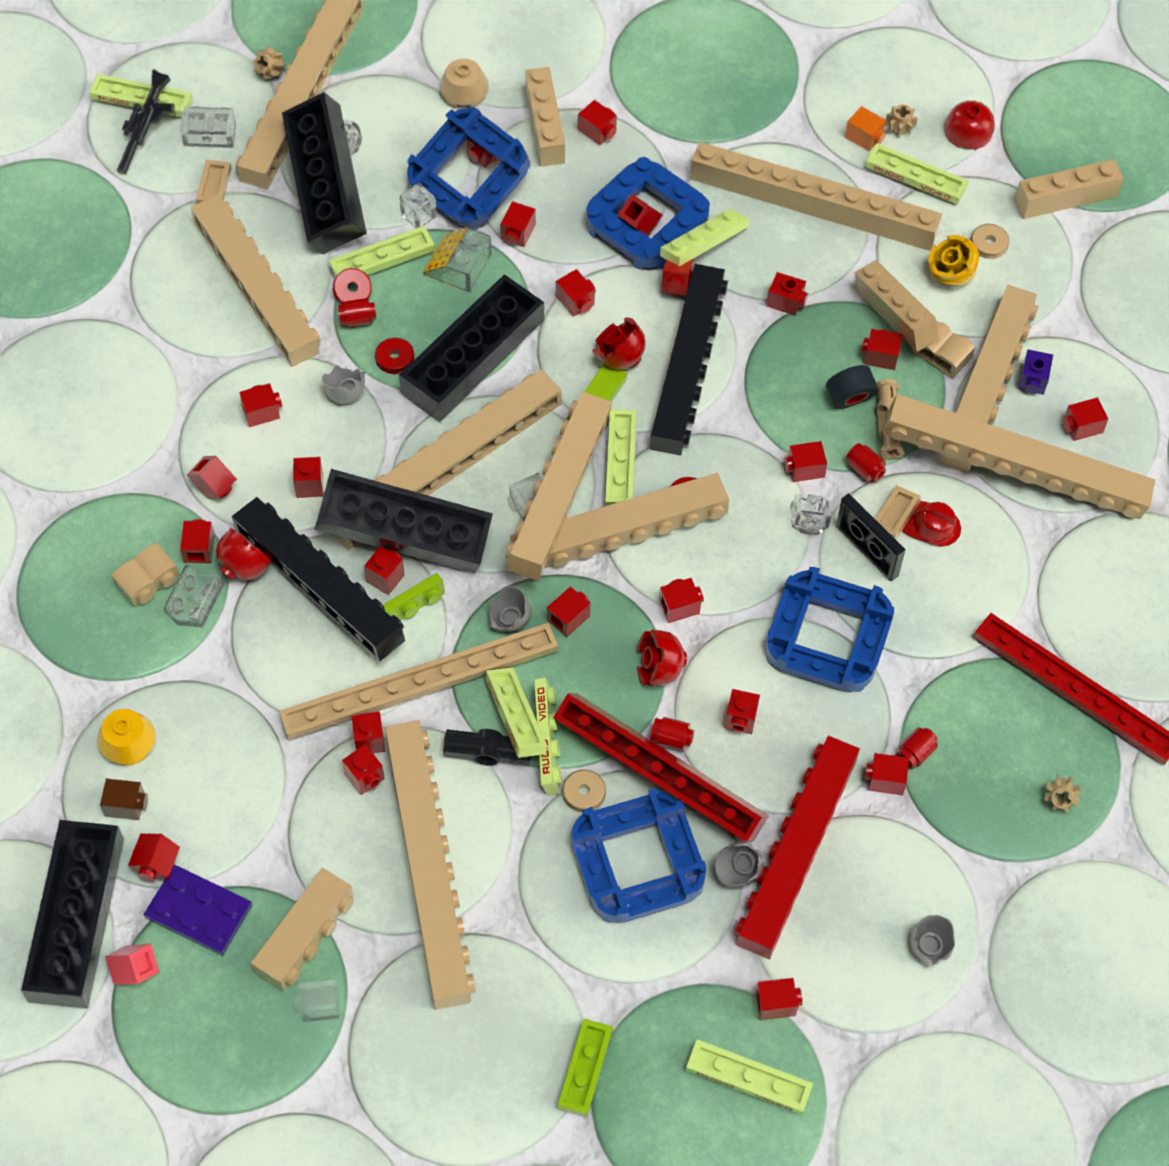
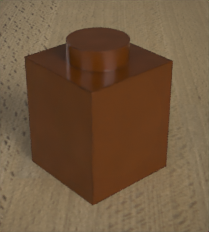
M106 778L100 802L104 816L139 820L141 810L145 811L148 803V794L144 792L141 782Z

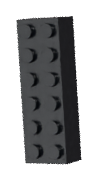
M322 92L282 112L307 243L325 254L367 234L341 106L328 94Z
M504 274L399 374L401 393L441 421L544 321V301Z
M331 469L314 530L376 547L382 546L387 550H394L401 554L475 574L481 564L493 513Z
M59 820L21 991L28 1002L79 1008L89 1007L124 842L118 825Z

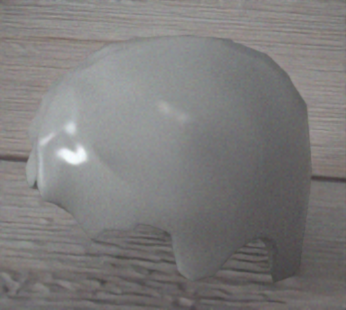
M336 365L330 374L322 376V383L329 398L340 404L356 400L363 393L365 371L360 372V369L357 368L352 372L350 369L341 368Z
M505 586L501 589L499 595L490 601V628L498 632H516L525 627L532 614V609L527 596L521 589L515 586Z
M736 842L725 847L718 854L714 862L715 873L719 881L725 886H745L754 882L759 877L766 858L763 853L754 849L752 844Z
M928 915L922 918L912 930L910 937L912 950L921 962L927 964V967L938 965L940 960H947L951 957L955 947L954 927L949 919L940 915Z

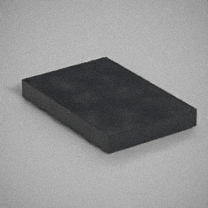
M848 493L841 498L836 528L892 582L899 577L906 549Z

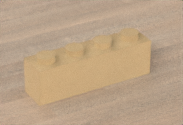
M550 67L525 70V90L540 167L565 164V141Z
M1115 159L1021 180L1019 181L1014 200L1023 219L1117 198L1124 178Z
M877 260L855 272L858 294L898 334H903L902 338L916 352L939 339L936 317Z
M322 867L251 962L254 973L283 992L288 985L293 986L301 975L300 969L306 961L310 962L319 950L318 944L324 936L329 937L334 931L337 918L341 913L345 914L351 908L354 902L352 886Z

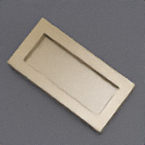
M205 161L196 196V204L217 194L224 202L232 170L231 162Z
M896 485L875 519L897 540L919 505L921 495Z

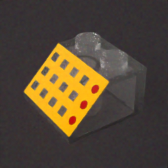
M468 227L445 234L423 271V275L470 293L492 255L491 236Z

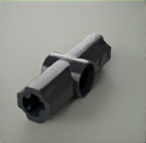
M480 729L475 733L446 730L443 756L469 758L485 766H494L499 762L530 765L531 756L518 758L510 737L503 736L499 731Z

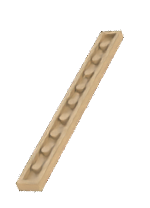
M542 624L280 710V717L288 740L351 720L352 715L372 713L485 676L486 670L509 668L557 652L558 644L550 624Z

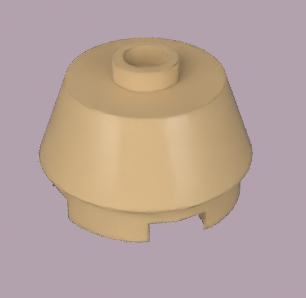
M461 58L452 61L447 66L440 80L439 87L444 100L450 106L457 108V105H470L471 108V106L476 107L484 101L489 83L484 72L475 61Z

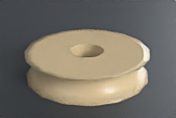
M984 224L974 230L971 241L978 248L979 256L986 259H995L1006 253L1009 245V235L998 225ZM986 240H992L994 243H988Z
M586 769L571 773L564 781L562 788L564 801L568 807L577 812H582L589 807H593V810H596L604 802L606 795L605 782L601 776L594 771ZM585 787L589 789L590 792L588 794L583 795L579 792V790Z

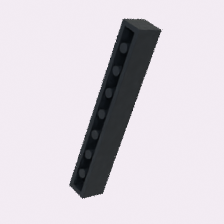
M694 264L651 432L650 450L681 456L683 447L689 446L692 431L688 430L689 424L695 423L697 408H693L694 402H700L702 387L699 386L700 380L705 381L708 365H705L704 362L705 358L710 359L713 343H709L710 337H716L718 322L714 321L716 316H721L723 301H720L721 295L726 296L728 280H724L725 269Z
M255 497L231 516L236 531L245 537L246 541L263 552L281 573L379 662L405 642L402 630L404 625L395 615L390 616L385 612L384 606L378 599L374 598L372 600L360 583H353L342 567H335L323 550L317 551L310 539L305 534L299 535L287 518L281 519L270 503L267 502L265 504L258 497Z

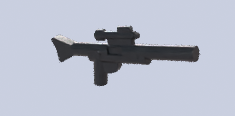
M155 69L152 70V86L142 110L141 105L134 104L129 121L125 120L122 127L125 136L130 132L132 134L117 168V171L121 174L127 173L137 146L143 144L150 124L158 123L163 113H174L175 111L174 103H159L157 101L160 91L171 79L169 75L162 74Z

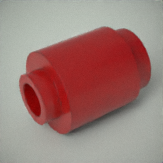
M368 298L344 301V304L338 305L341 326L354 327L372 324V318H377L374 302L369 303Z
M861 443L854 445L846 456L849 466L867 482L880 480L886 472V461L867 445L863 446Z
M663 717L662 719L655 718L650 740L657 741V744L684 751L686 746L691 747L695 730L690 729V723L668 717Z
M917 727L898 746L899 751L896 753V756L908 757V769L910 770L920 767L938 748L937 736L928 728Z

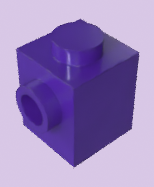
M1027 349L1018 390L1044 395L1049 381L1053 354Z

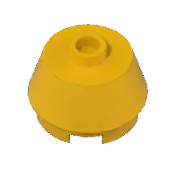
M961 235L946 236L948 239L942 241L937 246L933 245L928 258L929 270L932 276L941 283L956 287L966 285L975 277L978 270V248L972 241Z
M118 709L111 712L104 719L98 732V747L103 756L112 762L123 764L124 766L135 765L143 761L153 747L155 730L151 721L144 715L130 709Z

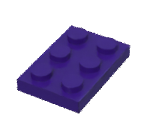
M174 864L169 878L163 881L143 915L145 919L223 956L253 904L252 901Z

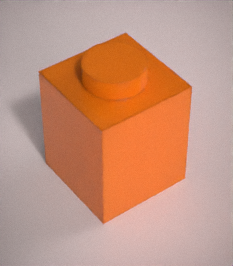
M861 106L847 121L845 138L870 152L876 143L881 144L886 136L884 131L886 120Z

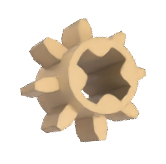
M273 47L258 50V55L253 60L257 70L256 73H264V79H273V76H281L280 71L285 66L282 53H275Z
M905 104L896 107L892 106L891 113H887L886 123H889L888 130L898 136L906 133L911 134L912 127L916 126L918 117L914 116L915 109H911Z
M1057 774V779L1053 783L1050 781L1046 782V788L1050 792L1045 793L1044 799L1045 801L1052 800V810L1055 811L1057 808L1068 812L1072 804L1079 805V798L1076 795L1081 793V786L1073 785L1072 776L1067 779L1061 778Z

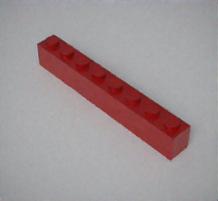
M567 693L553 717L745 842H751L756 839L769 817L763 811L578 693Z
M829 735L824 745L821 743L817 745L813 755V759L816 760L814 768L808 767L802 780L805 788L802 793L797 791L793 799L791 808L795 810L792 817L786 816L780 832L784 835L781 842H774L769 854L772 862L769 868L763 867L757 881L761 884L758 893L752 891L746 908L750 909L746 919L741 917L734 934L739 935L737 946L766 959H771L857 762L860 748Z

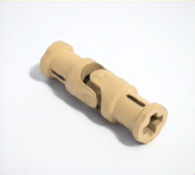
M885 379L877 382L879 388L877 392L879 402L876 405L879 437L882 439L880 455L884 459L893 460L904 455V448L901 445V441L883 434L889 407L899 390V384L896 380Z

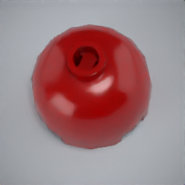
M966 100L955 105L950 110L945 121V136L949 142L958 148H973L972 150L983 148L991 141L995 130L994 115L989 107L976 100Z
M624 318L625 323L618 326L614 323L610 324L596 338L595 342L598 346L596 349H592V352L606 367L622 370L635 367L641 361L646 348V339L642 329L633 318Z
M232 528L222 535L217 544L216 556L222 565L219 570L231 580L235 577L244 581L254 580L260 577L272 562L263 552L246 541L245 537Z
M656 629L643 632L637 647V653H642V667L637 666L639 680L643 685L664 686L673 682L687 664V654L683 650L682 644L670 632Z

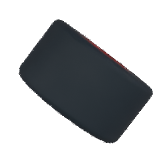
M857 365L842 370L833 375L825 385L836 409H845L861 404L872 398L879 389L871 369L867 365Z

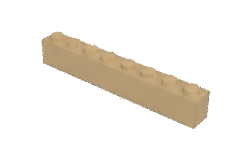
M217 194L191 206L195 225L291 367L320 354L318 342L321 340L318 332L314 327L310 329L303 310H297L292 294L289 291L285 292L282 288L283 284L279 275L276 272H271L267 258L264 254L260 256L256 242L252 237H247L241 220H236L233 217L234 213L230 204L227 201L223 202Z
M1007 284L957 409V414L987 424L989 421L994 423L999 411V407L995 406L997 400L1003 401L1007 387L1003 384L1005 380H1011L1015 370V366L1011 365L1012 361L1019 360L1023 346L1019 345L1021 339L1026 341L1031 328L1030 325H1027L1028 320L1034 321L1039 308L1038 305H1035L1037 294ZM942 453L938 463L969 473L972 466L966 461L949 458Z
M583 391L578 401L573 400L568 413L571 418L569 421L564 420L559 435H562L561 440L556 439L553 444L551 455L554 456L552 460L547 459L543 467L542 475H545L543 481L538 479L533 491L535 499L534 501L529 500L526 505L524 516L527 517L524 522L519 521L514 534L517 539L515 543L510 541L506 550L505 558L509 559L507 570L539 581L607 424L612 406L611 401Z
M711 474L566 518L544 569L552 566H563L569 561L578 558L586 559L601 551L616 550L621 545L631 542L639 543L648 537L657 534L665 535L674 529L684 526L692 527L700 521L710 518H721L724 514L728 513L729 498L719 474ZM511 534L510 541L515 543L517 537Z

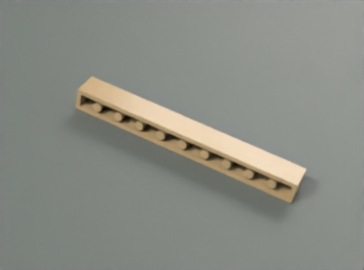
M324 0L321 11H317L312 28H308L305 41L296 50L293 63L288 65L285 78L282 82L278 83L273 100H269L265 115L258 120L253 137H249L245 152L237 159L236 170H238L240 182L268 190L289 151L282 112L319 94L363 11V0Z
M699 142L691 160L690 180L930 251L939 231L943 213L710 144Z
M542 369L535 374H529L520 384L514 388L507 389L501 397L493 402L486 403L479 412L471 417L464 418L457 427L451 431H445L429 446H423L414 456L399 462L395 469L386 475H380L374 481L429 496L562 404V390ZM336 536L348 551L360 543Z
M900 394L895 396L889 407L883 434L891 436L895 440H903L915 444L919 448L930 449L942 453L946 457L957 458L973 466H981L993 470L1000 475H1009L1020 479L1024 483H1033L1045 487L1051 492H1060L1072 496L1075 500L1087 501L1098 505L1102 509H1111L1123 513L1130 518L1141 519L1150 508L1155 479Z
M419 720L385 726L435 1010L471 1003L470 993L476 992L473 974H467L465 964L470 963L468 946H461L460 936L465 935L462 917L456 918L454 909L460 907L457 889L451 890L449 882L450 880H455L452 862L446 863L444 853H449L450 851L447 835L441 836L439 826H445L442 808L436 809L434 800L440 798L437 782L431 783L430 773H435L432 755L426 756L425 747H430L427 730L421 731Z

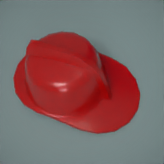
M920 501L902 532L912 538L943 547L957 541L961 534V524L949 505L942 502L929 503Z

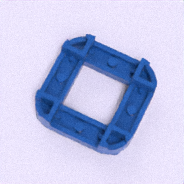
M471 106V108H463L455 112L452 109L445 115L448 120L417 156L411 154L408 158L407 176L414 190L453 222L462 227L476 229L493 215L523 180L531 163L527 152L517 138L511 137L482 115L479 109ZM467 138H470L501 162L471 198L462 195L436 175Z
M640 157L636 162L626 166L589 201L586 207V223L589 228V234L594 239L600 236L634 260L635 268L643 270V267H661V269H664L666 259L660 256L661 247L707 222L709 219L710 202L701 192L662 165L651 161L647 157ZM648 189L680 211L652 238H649L616 214L625 205L631 194L636 195L640 191L645 193Z
M809 567V570L798 572L793 576L790 575L786 580L782 597L771 628L768 631L766 653L769 664L783 672L844 691H862L874 678L894 615V607H892L890 600L883 594V589L876 585L871 590L819 574L820 568ZM810 602L863 618L849 660L796 644Z
M659 789L648 790V795L597 810L589 807L582 811V815L576 820L572 829L573 852L592 907L605 922L621 923L687 904L701 895L705 883L706 864L705 861H702L685 814V806L680 799L677 800L667 793L659 792ZM657 825L674 874L621 889L617 885L603 841Z

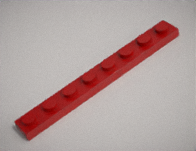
M990 613L975 631L974 638L1163 765L1168 762L1169 731L993 613Z

